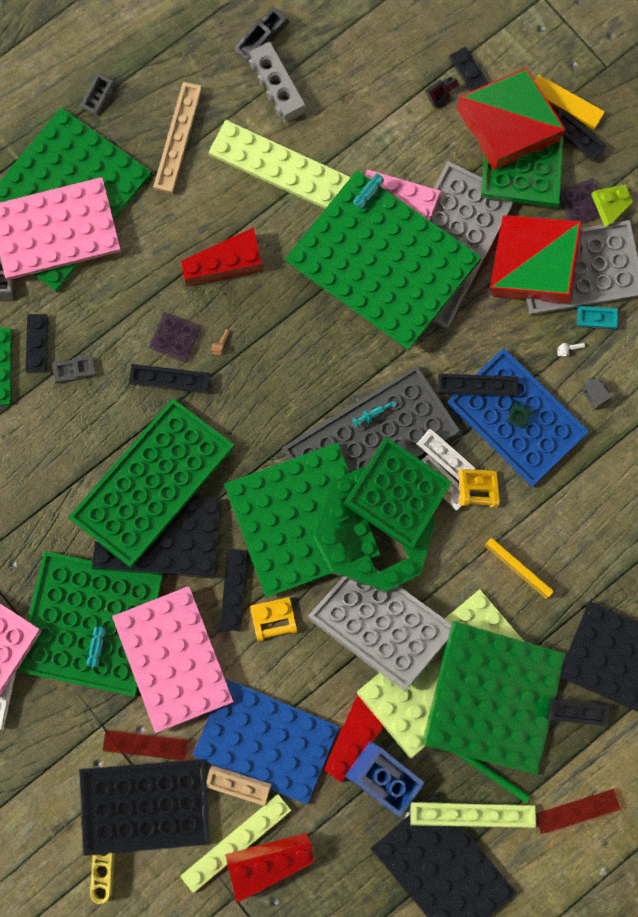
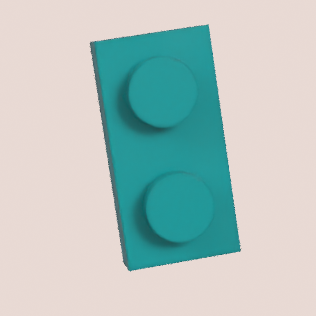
M578 306L576 327L617 329V308Z

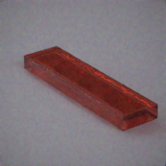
M610 789L535 813V819L540 834H544L620 810V806L614 789Z

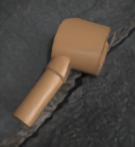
M225 330L219 343L212 344V354H223L224 344L230 333L229 330Z

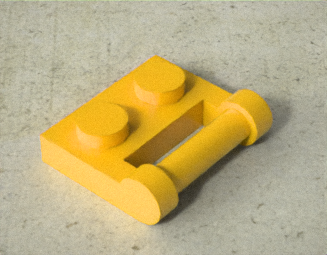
M461 469L458 471L460 487L459 504L461 506H468L469 504L489 505L492 508L499 506L497 471ZM470 491L489 492L490 497L470 496Z
M290 597L250 606L257 642L264 641L263 638L290 632L291 634L297 633ZM289 620V625L261 630V625Z

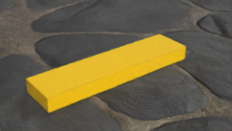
M539 74L536 77L535 82L551 106L560 111L564 110L572 118L592 129L596 128L604 115L603 110Z
M490 538L484 545L545 599L553 593L549 586L493 538Z

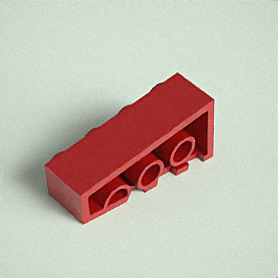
M254 227L182 260L181 266L186 287L263 271Z
M358 694L324 769L340 783L369 742L372 743L384 727Z
M307 833L225 854L236 904L314 863Z

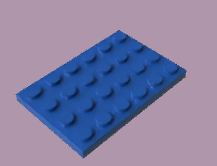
M504 348L476 375L518 376V397L454 395L447 401V404L531 487L589 432Z
M225 678L234 702L211 711L192 756L201 760L205 759L206 762L222 769L271 784V790L307 805L339 726Z

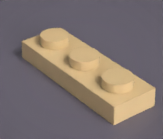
M213 765L209 770L206 782L207 788L263 806L266 804L271 787L269 783Z

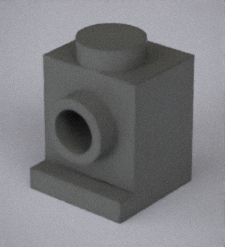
M594 376L584 382L585 386L581 390L594 410L614 397L613 392L610 394L607 392L608 387L603 381L600 382L598 378L595 379Z

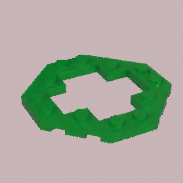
M364 466L328 483L327 493L320 509L313 538L331 573L338 576L342 575L354 582L374 587L376 590L385 593L421 575L435 520L431 517L413 549L409 550L402 545L408 558L377 573L369 555L350 562L333 526L349 518L341 500L348 497L366 468Z

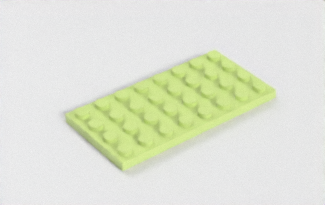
M480 589L445 618L450 624H452V621H457L523 641ZM446 645L406 692L402 691L380 673L356 692L410 758L425 746L422 744Z

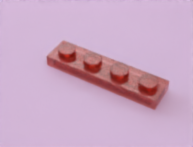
M105 730L103 751L185 761L188 740Z

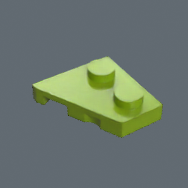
M626 185L595 190L591 194L605 227H608L633 202Z

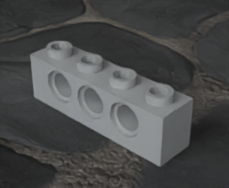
M268 42L250 51L249 65L253 71H257L260 85L266 87V95L269 101H273L276 105L275 111L278 117H282L286 123L304 114L305 104L271 43ZM271 66L270 69H264L263 67ZM274 81L280 82V84L273 85L271 83ZM282 97L289 98L287 101L280 100Z

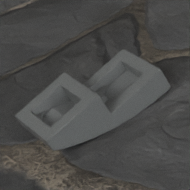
M92 355L52 363L55 384L95 375Z

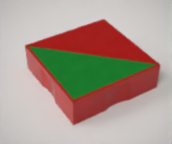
M527 67L461 95L456 107L468 129L477 138L480 148L493 170L517 161L528 153L537 152L559 142L565 131L564 126Z
M503 215L490 285L493 297L510 299L528 298L543 302L571 304L575 283V265L579 257L583 233L581 221Z

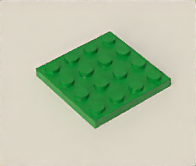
M563 136L559 142L537 152L528 153L517 161L493 170L484 155L480 198L557 208L560 197Z
M385 437L343 504L411 550L452 482L391 439Z

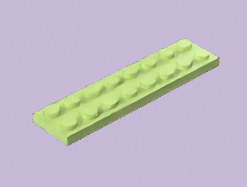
M225 120L208 152L209 156L324 209L350 178Z

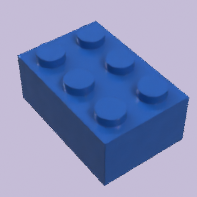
M369 742L345 776L398 817L402 816L424 784L421 779L382 748Z

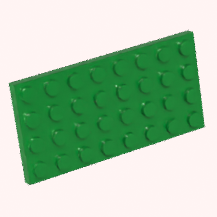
M172 398L68 516V519L123 563L132 568L235 446Z

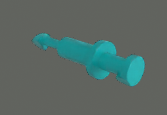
M391 401L389 404L378 406L369 412L363 411V416L357 419L353 418L352 422L356 428L365 421L369 424L372 418L384 413L385 409L391 406L395 407L397 403Z

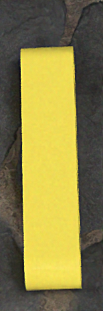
M115 853L93 855L90 895L95 903H104L112 896ZM100 865L107 868L108 873L106 877L99 875L98 868ZM98 887L106 890V897L104 899L97 896Z

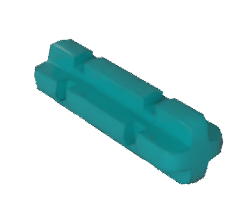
M376 173L371 178L372 181H369L362 189L360 196L358 195L354 199V204L357 207L363 208L366 200L368 201L377 191V187L382 185L384 178L380 174Z
M94 627V638L91 640L90 657L87 659V666L98 667V656L101 654L103 645L102 637L105 636L106 631L103 627Z

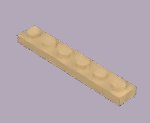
M186 82L182 84L153 187L156 191L169 194L174 192L202 86Z

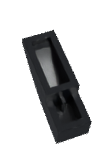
M272 6L261 20L258 19L235 45L234 49L248 61L250 60V51L268 42L271 43L291 21L276 7Z

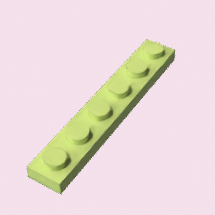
M277 794L180 877L194 893L227 865L225 854L246 849L288 814L291 809Z
M410 804L411 825L536 827L535 806Z

